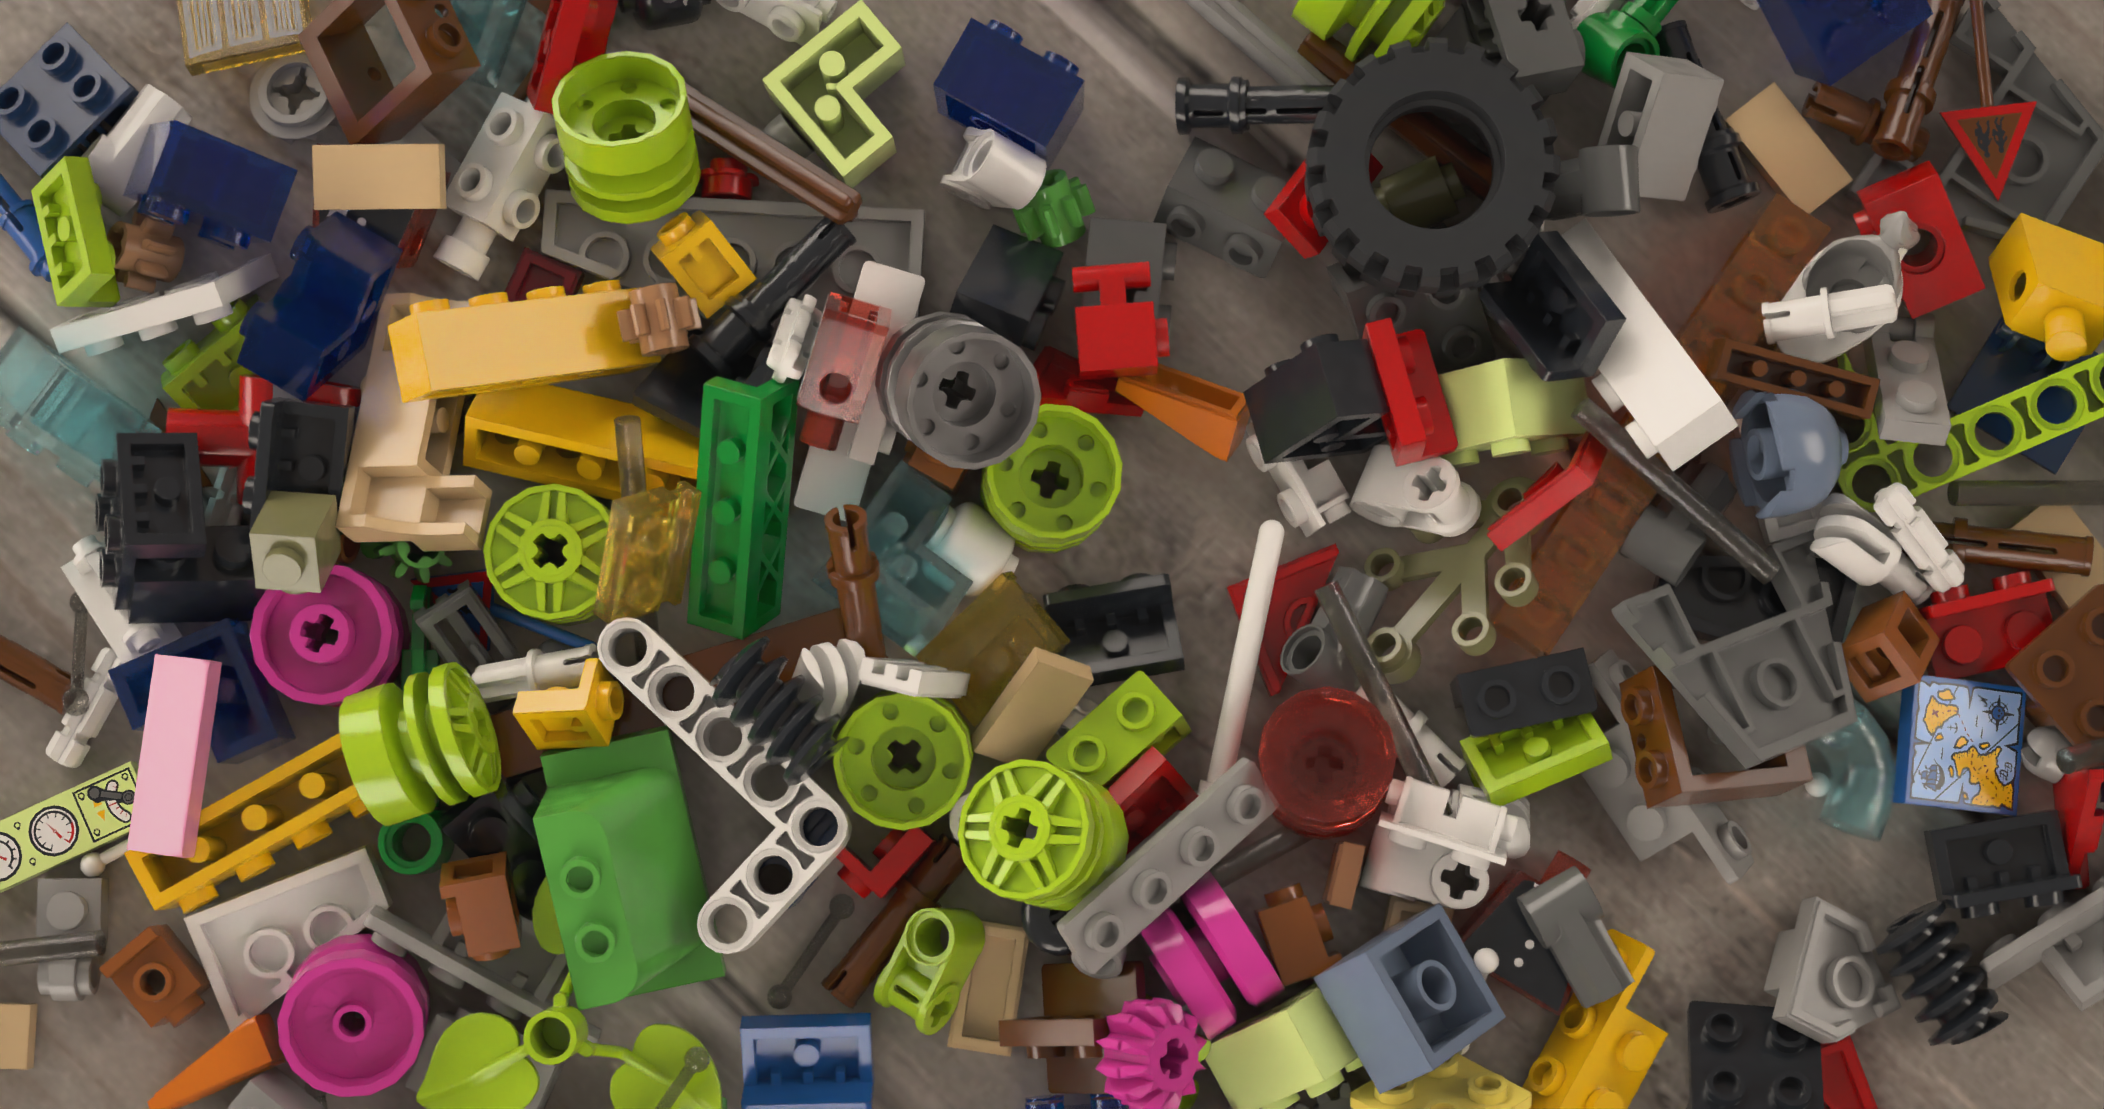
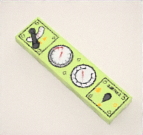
M130 761L0 820V893L129 835L139 768L137 762Z

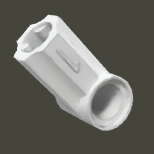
M146 84L108 134H101L81 156L89 158L94 182L98 184L101 190L102 204L120 218L136 204L147 190L156 175L153 169L193 119L180 104L150 84Z

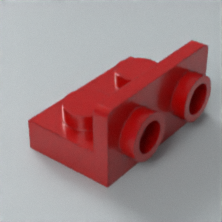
M550 0L526 90L534 110L553 114L552 97L559 81L575 66L604 54L618 0Z
M1391 317L1366 323L1362 339H1367L1389 409V412L1383 415L1381 419L1395 466L1398 467L1454 452L1458 446V441L1425 332L1422 329H1415L1396 334Z
M2030 570L1992 578L1991 582L1994 589L1992 592L1970 596L1968 584L1952 587L1945 592H1932L1930 594L1932 605L1918 609L1940 639L1927 666L1928 676L1958 679L2005 668L2006 663L2053 622L2046 592L2056 590L2053 578L2033 582Z
M1153 746L1127 768L1124 774L1107 789L1123 810L1129 835L1126 855L1175 811L1184 810L1198 797L1197 793L1169 761Z

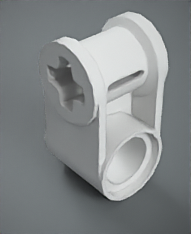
M967 127L963 134L967 143L951 175H943L940 186L952 195L983 209L1001 207L1019 210L1025 207L1036 195L1043 182L1047 168L1046 161L991 128L981 130Z
M1380 444L1373 447L1349 504L1351 509L1358 515L1374 523L1394 528L1406 527L1439 534L1444 537H1455L1467 532L1478 520L1482 507L1479 495L1470 485L1460 481L1459 473L1449 461L1440 457H1433L1396 467L1390 446Z
M1378 824L1375 825L1359 884L1360 887L1387 895L1398 896L1413 902L1420 900L1434 905L1440 903L1442 907L1459 910L1473 907L1484 899L1489 889V874L1487 870L1466 865L1465 875L1468 878L1474 879V887L1472 890L1461 891L1458 898L1454 899L1449 896L1451 891L1450 885L1441 882L1442 872L1455 870L1458 862L1450 858L1453 849L1427 842L1425 850L1410 848L1388 839L1390 829L1378 826Z

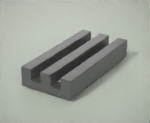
M468 579L457 586L458 590L448 596L445 593L435 599L436 604L427 610L423 607L413 613L416 624L444 663L457 662L467 670L470 676H472L471 671L436 624L446 618L479 665L495 663L458 609L465 605L468 606L505 660L523 658ZM516 698L485 704L489 714L494 715L516 701Z

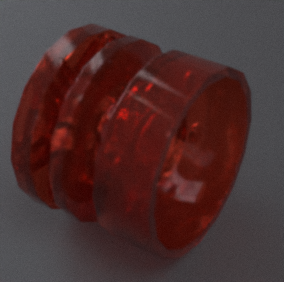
M1325 686L1300 691L1277 706L1263 727L1256 766L1261 773L1262 784L1276 807V810L1271 814L1274 820L1296 835L1326 840L1350 835L1371 821L1384 801L1392 782L1397 753L1391 727L1375 705L1353 691ZM1316 757H1327L1330 768L1340 769L1332 773L1329 783L1318 782L1317 772L1306 770L1314 767Z

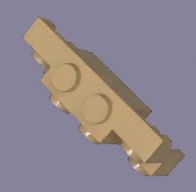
M415 293L383 294L367 375L362 379L360 385L361 404L355 433L352 435L351 452L335 525L339 531L353 542L412 541L423 551L482 550L492 490L476 475L450 476L465 395L403 403L387 327L411 315L410 305L438 298ZM449 300L450 309L469 307V302Z

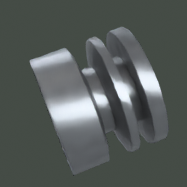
M939 311L914 318L893 334L879 357L875 388L880 410L897 432L912 441L924 452L949 467L977 470L1001 463L1023 446L1037 422L1041 391L1035 367L1020 347L966 315ZM956 377L952 388L942 387L939 390V385L943 378L953 380Z

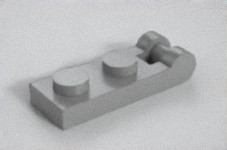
M1926 313L1915 319L1897 316L1896 321L1884 324L1872 336L1863 341L1868 376L1881 379L1874 403L1879 439L1945 446L1951 429V421L1934 342V314Z

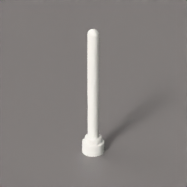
M1276 520L1265 521L1259 529L1207 780L1200 779L1198 791H1195L1198 796L1237 762L1285 533L1282 524Z

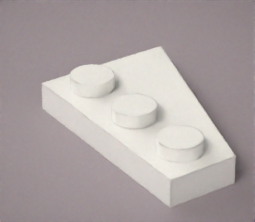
M269 253L251 259L220 277L217 271L195 277L190 281L166 289L164 291L165 295L162 296L156 290L152 294L146 293L118 302L111 308L102 307L81 314L50 329L59 354L84 347L87 356L90 357L124 345L122 335L138 331L141 341H146L177 330L179 328L176 322L177 319L192 315L196 325H202L226 317L233 313L230 302L280 276L273 257Z
M367 844L191 912L183 919L229 1030L232 1032L245 1020L260 1014L288 991L297 967L317 946L341 935H355L366 927L363 923L375 905L386 910L393 901L372 849Z

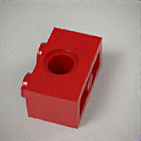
M1929 160L1856 191L1864 209L1852 214L1860 235H1879L1880 220L1887 214L1898 211L1907 212L1908 217L1918 226V229L1930 232V241L1927 247L1918 254L1905 255L1901 261L1903 275L1901 302L1903 301L1912 319L1986 289L1939 174Z

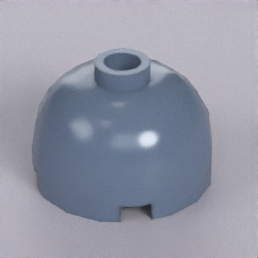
M1749 390L1741 394L1732 412L1734 419H1743L1741 438L1729 439V455L1733 479L1745 507L1758 506L1760 511L1755 517L1768 519L1800 513L1815 507L1825 500L1837 482L1841 467L1846 463L1849 454L1847 435L1842 427L1837 426L1835 418L1830 411L1806 396L1774 394L1756 390Z

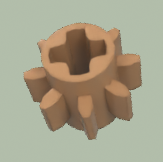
M139 210L134 211L132 224L123 221L114 223L107 234V240L112 243L115 250L116 261L114 269H116V280L124 283V287L150 294L154 293L156 280L166 283L172 282L181 270L185 255L183 240L172 235L175 224L164 221L163 217Z
M660 283L634 289L629 292L630 309L617 311L622 342L629 341L630 344L639 343L642 357L660 356L685 350L690 347L687 336L688 331L702 328L696 298H689V295L679 297L677 283Z

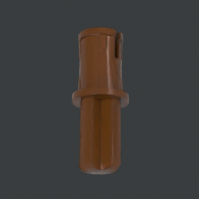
M1821 78L1817 80L1812 87V90L1817 92V94L1814 96L1808 93L1802 108V116L1808 119L1812 118L1849 135L1850 142L1853 145L1859 146L1863 142L1871 145L1885 109L1881 108V101L1874 97L1869 99V101H1865L1828 84L1827 81ZM1920 126L1913 144L1912 155L1908 159L1909 162H1915L1923 155L1927 148L1930 132L1925 127Z

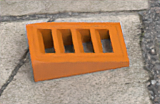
M1158 363L1157 375L1119 377L1115 391L1218 459L1228 462L1241 444L1250 417L1243 393Z
M269 1013L259 1014L245 1020L156 1092L154 1097L147 1101L149 1108L179 1109L285 1063L286 1058L279 1047V1035Z

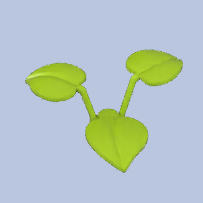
M545 877L535 897L532 910L534 933L544 950L557 955L565 954L547 877ZM568 972L559 993L554 995L553 1006L534 1015L528 1021L524 1029V1044L520 1045L519 1034L513 1023L497 1014L486 1012L471 1013L452 1023L443 1032L435 1046L427 1073L418 1090L416 1101L427 1109H524L533 1100L540 1085L539 1073L526 1056L530 1055L541 1064L555 1065L567 1060L576 1053L584 1057H590L591 1055L610 1057L626 1062L615 1071L611 1078L610 1097L614 1109H722V1089L718 1071L709 1052L700 1040L681 1027L661 1023L649 1025L639 1033L634 1043L633 1051L623 1046L592 1043L587 1040L589 1031L586 1018L577 1008L569 1005V999L574 989L570 973Z

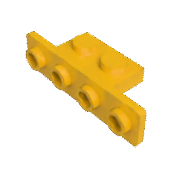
M1610 929L1607 931L1617 946V950L1635 982L1612 998L1587 1009L1581 1006L1575 993H1573L1569 1002L1563 1008L1559 1020L1538 1059L1531 1066L1528 1077L1522 1088L1532 1094V1104L1529 1109H1628L1669 1034L1626 1008L1655 955L1654 949L1617 930Z

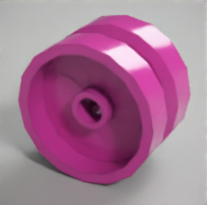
M334 565L321 593L288 594L282 590L267 589L254 608L249 637L255 664L272 687L295 701L340 708L346 696L382 684L394 683L401 672L402 649H409L411 635L405 609L389 587L367 573L356 571L346 566ZM329 629L339 631L335 645L327 644L326 634Z
M1208 871L1180 896L1182 903L1196 924L1194 927L1186 931L1169 906L1140 933L1153 952L1148 958L1178 1005L1182 1007L1187 1005L1193 1016L1198 1017V1024L1210 1040L1237 1022V1010L1220 983L1231 978L1246 1002L1257 1008L1283 993L1286 989L1236 908L1212 873Z
M372 934L341 935L317 946L297 967L277 1018L279 1047L292 1071L312 1088L339 1097L368 1096L395 1084L415 1063L431 1011L429 983L418 961L409 953L405 957H400L381 948L371 940ZM355 1012L360 1013L364 1018H356Z

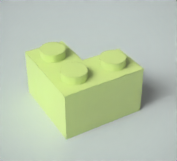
M859 0L765 76L762 81L771 100L789 119L791 124L813 148L836 178L849 187L854 188L897 153L893 136L863 100L905 66L904 55L899 43L863 0Z
M1502 358L1438 375L1458 446L1454 452L1437 457L1449 461L1454 468L1480 463L1478 452L1490 449L1492 457H1506L1531 452V456L1564 452L1569 450L1568 439L1583 436L1592 427L1584 377L1545 382L1532 370L1525 358Z
M1313 982L1280 1005L1236 1024L1210 1041V1051L1205 1058L1232 1109H1286L1300 1100L1298 1092L1305 1089L1310 1099L1315 1098L1333 1089L1345 1080L1340 1072L1342 1068H1345L1346 1072H1351L1363 1066L1316 982Z

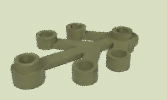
M1512 477L1497 484L1491 490L1486 500L1481 501L1480 516L1474 526L1470 528H1479V530L1466 544L1399 556L1395 550L1385 547L1373 551L1368 556L1364 565L1365 574L1379 580L1389 588L1388 591L1396 590L1406 582L1437 577L1394 627L1380 628L1374 631L1367 639L1364 650L1365 662L1382 682L1400 684L1415 675L1420 667L1422 658L1420 648L1416 642L1460 591L1462 615L1455 620L1452 626L1453 639L1466 654L1471 656L1485 654L1493 647L1497 634L1490 622L1488 559L1498 548L1487 536L1489 531L1487 528L1509 512L1507 510L1512 504L1524 500L1522 494L1535 482L1534 480L1526 477ZM1546 519L1504 550L1506 565L1501 567L1496 573L1494 586L1503 600L1510 606H1525L1533 601L1538 593L1539 583L1532 573L1531 536L1542 528ZM1409 528L1416 539L1425 544L1435 543L1444 537L1439 534ZM1394 563L1392 570L1388 574L1379 576L1380 570L1385 565ZM1525 578L1523 585L1519 589L1508 591L1510 584L1514 580ZM1483 627L1477 638L1466 640V636L1471 629ZM1392 645H1395V648L1390 654L1382 656L1386 649H1388Z

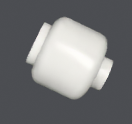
M973 502L962 503L955 509L950 505H946L933 519L920 544V547L926 551L925 564L927 570L968 597L978 596L990 586L997 590L1003 588L1013 575L1019 562V558L1012 554L1015 539L1002 529L988 511Z

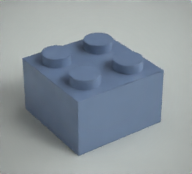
M1440 903L1386 929L1313 978L1379 1094L1435 1070L1506 1018Z

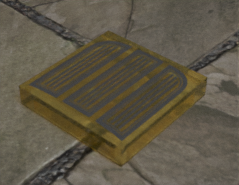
M177 0L184 61L191 76L305 52L298 35L312 22L309 0Z

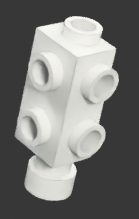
M501 92L446 191V206L462 216L452 236L445 234L433 255L435 259L475 281H479L490 261L486 253L496 235L513 242L520 229H526L535 222L540 211L538 195L550 174L558 173L565 167L563 150L560 147L553 114L534 110L529 98L524 102Z

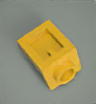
M701 210L694 212L691 216L687 212H683L673 217L658 231L657 237L659 241L650 248L685 293L689 295V298H696L698 309L707 319L725 305L724 302L730 296L735 297L757 279L712 220Z
M589 658L585 660L578 688L551 687L546 690L519 691L512 714L537 750L606 747L610 744L615 720H618L623 713V691L620 684L614 681L599 658Z

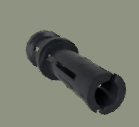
M1678 20L1663 25L1662 30L1655 37L1659 44L1660 56L1687 59L1703 68L1693 46L1686 21ZM1718 106L1712 116L1697 166L1709 199L1705 202L1708 213L1730 209L1751 200L1762 192L1758 182H1751L1738 147L1742 144L1739 132H1735L1733 128H1727Z
M1189 77L1178 78L1175 93L1177 131L1179 135H1189L1192 128H1230L1232 134H1242L1250 129V124H1314L1318 112L1323 109L1328 94L1335 85L1250 86L1249 80H1243L1242 77H1232L1229 83L1192 84Z
M823 216V219L745 296L739 293L735 297L730 296L724 302L727 309L700 336L692 334L688 338L689 346L718 376L730 379L734 375L732 367L758 341L766 343L772 337L771 333L774 331V327L771 324L784 312L787 301L790 298L797 299L849 246H853L857 242L856 238L845 225H838Z

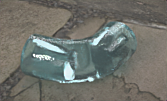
M1854 700L1857 722L1843 730L1808 744L1821 752L1828 762L1831 773L1829 791L1818 819L1839 831L1862 839L1879 842L1892 810L1896 768L1887 735L1867 707Z

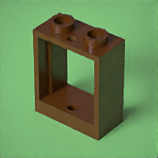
M333 0L298 35L301 45L350 145L379 144L401 140L481 67L450 0ZM385 4L416 65V68L395 88L364 26ZM435 9L439 10L443 17L438 16Z
M1652 665L1619 683L1622 696L1621 712L1629 726L1636 757V778L1643 788L1647 809L1773 797L1813 780L1805 745L1753 766L1749 770L1692 775L1672 690L1676 689L1656 665Z

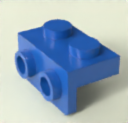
M871 1013L742 1016L740 1040L744 1087L741 1109H872L875 1077Z

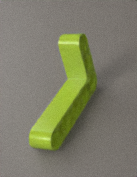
M1846 353L1836 358L1838 368L1854 372ZM2104 353L1950 418L1951 429L1945 445L1950 450L1951 461L1948 469L1939 476H1925L1915 467L1913 461L1914 450L1920 443L1896 441L1887 445L1885 439H1879L1877 422L1872 412L1871 419H1863L1865 426L1861 437L1853 443H1848V459L1842 465L1840 476L1837 480L1843 494L1868 512L1873 513L1875 512V502L1869 503L1859 499L1852 487L1853 476L1863 466L1875 465L1881 467L1889 475L1891 485L1893 483H1901L1908 488L1913 497H1916L2104 417V389L2099 379L2100 372L2104 367ZM2046 388H2062L2072 397L2073 412L2065 422L2060 424L2049 423L2038 413L2037 400L2041 392ZM1989 413L2000 414L2005 417L2011 424L2012 429L2011 439L2008 444L1996 451L1988 450L1981 446L1975 436L1976 423L1982 416Z

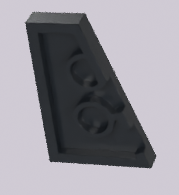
M1742 555L1698 556L1677 587L1670 584L1696 638L1709 642L1787 612L1760 558H1743ZM1815 558L1820 582H1828L1833 605L1826 608L1832 640L1842 644L1858 583L1823 558ZM1656 575L1652 590L1670 583Z

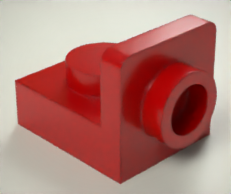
M922 827L909 829L907 832L905 830L893 829L872 852L880 860L873 869L846 845L836 856L844 864L837 872V875L863 899L872 891L880 899L886 898L895 888L903 875L906 876L937 841Z

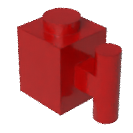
M1149 261L1072 267L1073 293L1099 291L1100 305L1075 307L1080 380L1157 375L1158 357L1170 356L1167 318L1155 319L1153 301L1127 303L1126 289L1151 287Z

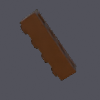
M1728 338L1714 339L1705 373L1707 380L1748 391L1756 390L1774 394L1806 396L1823 405L1830 413L1852 419H1871L1881 380Z

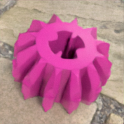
M1155 997L1152 1000L1135 999L1133 1001H1124L1121 1013L1107 1016L1110 1033L1108 1037L1096 1041L1104 1048V1058L1095 1068L1107 1077L1105 1093L1121 1100V1104L1128 1105L1129 1109H1178L1182 1096L1196 1093L1193 1076L1195 1072L1207 1069L1198 1061V1052L1207 1042V1040L1195 1033L1198 1026V1017L1183 1011L1182 1006L1174 1004L1172 1000Z

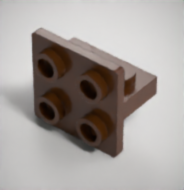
M2098 584L2093 586L2005 665L2006 671L2030 697L2025 704V716L2035 727L2055 725L2088 762H2096L2104 756V584Z
M1125 961L1121 973L1110 979H1098L1088 976L1079 971L1073 963L1044 964L1041 969L1044 1016L998 1020L1000 1047L1026 1046L1028 1059L1046 1058L1048 1090L1052 1094H1108L1104 1092L1107 1077L1095 1069L1104 1058V1048L1096 1041L1108 1037L1110 1031L1107 1024V1016L1121 1013L1124 1001L1146 1000L1144 964L1142 961Z

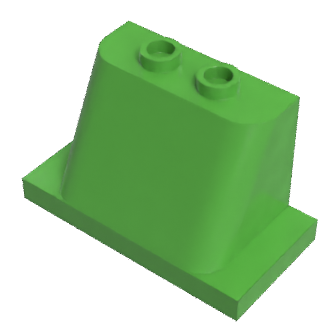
M665 725L613 736L609 746L564 748L543 751L540 759L547 790L533 817V822L578 1010L616 1003L625 997L724 977L726 966L723 953L715 952L707 947L698 933V915L710 897L671 729ZM714 918V923H713V925H714V930H715V933L718 935V931H717V927H716V923H715V918Z

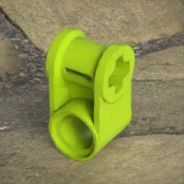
M926 908L914 913L906 923L905 930L889 963L877 979L873 994L875 1002L886 1008L895 1006L916 1020L917 1030L925 1035L930 1036L938 1032L954 1013L959 1001L960 992L978 956L983 950L985 929L980 918L973 911L964 908ZM944 924L949 932V942L945 950L940 941V933Z

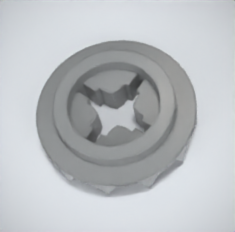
M294 46L279 51L266 60L258 69L250 87L249 104L254 119L269 136L273 135L281 138L292 145L296 139L307 138L317 141L318 132L327 126H338L337 117L302 46ZM303 84H306L313 94L318 97H314L313 100H303L300 108L296 109V106L282 95L289 96L290 93H300Z

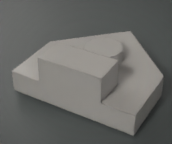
M1818 897L1802 899L1795 929L1778 932L1764 991L1777 998L1772 1019L1822 1044L1838 1042L1855 1033V1030L1876 1018L1885 1017L1902 1007L1892 983L1885 984L1871 951L1876 948V944L1865 921Z

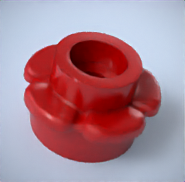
M734 158L712 159L710 161V168L701 170L699 183L702 185L701 198L752 200V189L759 185V178L753 173H747L748 167Z

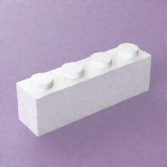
M1585 218L1561 236L1627 318L1598 368L1601 374L1591 380V382L1613 412L1625 405L1635 420L1628 424L1625 429L1645 457L1649 459L1659 452L1670 469L1675 471L1738 427V424L1722 399Z

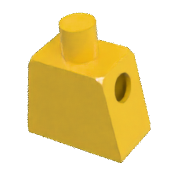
M2020 213L1988 257L2004 322L2012 331L2045 342L2047 354L2055 360L2072 361L2081 356L2091 355L2104 339V244Z

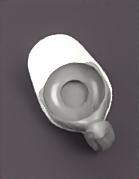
M1898 211L1887 214L1880 220L1879 235H1856L1833 241L1810 260L1782 301L1820 295V288L1824 287L1828 288L1829 293L1888 284L1895 291L1897 306L1899 307L1903 293L1901 261L1908 249L1914 247L1920 239L1921 235L1918 233V226L1908 217L1907 212ZM1884 324L1836 332L1835 339L1828 340L1826 334L1777 341V345L1784 354L1822 364L1837 358L1867 340Z

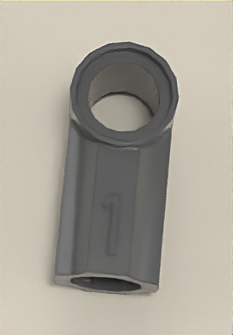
M1634 145L1587 147L1579 150V158L1560 161V176L1555 182L1553 191L1556 197L1550 214L1545 220L1556 221L1577 216L1615 217L1639 213L1638 147Z
M1691 461L1673 486L1670 487L1658 506L1655 507L1651 504L1642 513L1624 541L1620 552L1677 587L1704 548L1707 541L1706 536L1732 503L1737 493V489L1728 478V473L1709 461L1704 464Z
M1339 566L1312 623L1297 629L1284 644L1280 655V665L1283 671L1329 704H1340L1348 700L1362 684L1365 675V663L1362 657L1359 656V653L1388 596L1387 591L1389 588L1376 578L1363 574L1354 568Z
M1576 866L1570 867L1516 898L1532 932L1545 949L1550 948L1583 1008L1587 1009L1595 1004L1604 1002L1624 991L1627 986L1635 982L1617 950V946L1600 920L1604 917L1596 895Z

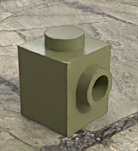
M285 491L270 492L249 532L256 589L282 590L288 594L322 592L341 552L340 531L335 527L338 516L336 495Z

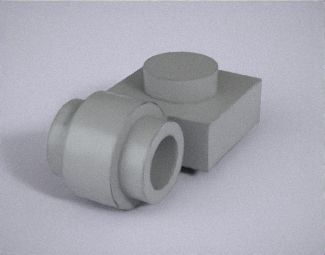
M38 879L36 943H58V950H55L52 956H43L39 961L37 984L41 995H50L53 1001H83L86 995H95L97 993L100 983V964L97 956H88V952H85V943H108L109 879Z

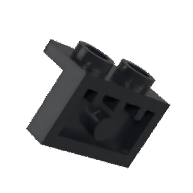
M1584 647L1458 674L1449 684L1455 709L1463 707L1469 735L1472 738L1593 713L1598 707Z
M501 773V781L497 791L475 798L469 794L467 801L453 806L438 819L442 831L469 858L507 851L518 906L526 914L533 908L537 892L546 877L533 817L542 800L523 780H520L513 786Z

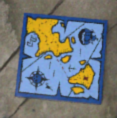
M1923 675L1920 683L1902 689L1893 803L2017 816L2026 692L2021 687Z

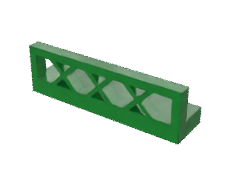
M716 376L703 385L687 612L688 624L744 640L777 617L781 612L798 408L797 396L800 379L796 380L787 377L784 383H780L772 378L764 384L755 387Z

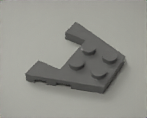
M1983 0L1990 69L2001 76V80L1993 90L1994 106L2037 101L1998 202L1959 143L1939 172V177L1961 229L2001 240L2020 213L2055 226L2059 224L2104 155V131L2062 79L2057 81L2034 53L2036 47L2022 30L2017 32L1998 9L2001 6L1999 1ZM1969 6L1955 27L1949 43L1976 60ZM1873 151L1845 196L1853 201L1860 202L1856 191L1915 165L1908 160H1888Z
M1815 529L1773 544L1758 554L1787 611L1778 616L1701 645L1670 584L1626 599L1611 609L1619 624L1746 769L1843 730L1858 721L1841 642H1833L1826 608L1833 605L1829 583L1820 582L1815 560L1817 554L1810 550V546L1815 540L1813 535Z

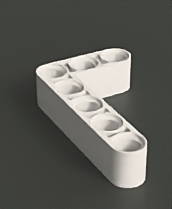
M628 617L616 619L605 626L598 639L597 650L599 659L606 669L775 827L768 837L710 897L698 915L697 928L699 937L707 947L715 952L725 954L745 951L762 937L844 849L851 836L852 825L850 816L844 807L811 776L799 784L789 786L786 794L778 800L766 801L757 792L756 780L760 771L769 765L765 756L773 741L753 747L747 739L750 729L754 724L752 722L740 727L742 740L735 752L726 756L716 755L710 748V732L719 722L730 720L729 718L735 705L731 704L724 708H717L712 701L716 687L714 685L710 686V681L654 629L638 619ZM632 632L642 633L647 644L644 658L636 665L629 667L621 666L615 653L616 645L620 638ZM674 677H689L695 690L692 702L683 710H668L662 699L663 688L666 683ZM791 760L780 765L786 769ZM828 809L837 819V834L828 844L814 846L804 836V820L814 810ZM780 856L787 860L791 866L792 881L785 891L773 895L762 888L758 874L763 862L771 857ZM730 904L740 908L747 920L744 935L733 943L720 939L715 933L713 925L717 912Z

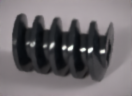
M764 636L750 643L733 656L713 677L709 685L718 684L712 696V701L717 708H724L736 703L729 718L735 727H743L754 722L747 737L753 747L773 741L765 756L770 766H778L791 760L783 775V779L788 786H792L805 781L821 768L848 741L849 736L837 741L833 737L841 720L838 713L821 721L815 718V714L824 699L820 694L802 702L797 698L806 680L802 674L782 682L779 676L788 662L784 655L767 663L761 659L770 643V639Z
M1944 900L1925 904L1892 922L1886 929L1889 935L1876 948L1878 955L1899 952L1902 958L1889 971L1891 977L1913 976L1914 982L1902 993L1904 1000L1926 999V1006L1914 1017L1917 1023L1938 1020L1940 1027L1928 1039L1930 1046L1949 1043L1956 1045L1974 1039L1997 1027L2009 1017V1014L2003 1011L1990 1012L1998 1002V995L1995 990L1990 988L1976 990L1985 979L1983 969L1979 966L1962 967L1972 956V949L1969 944H1949L1959 932L1956 921L1935 922L1946 909Z

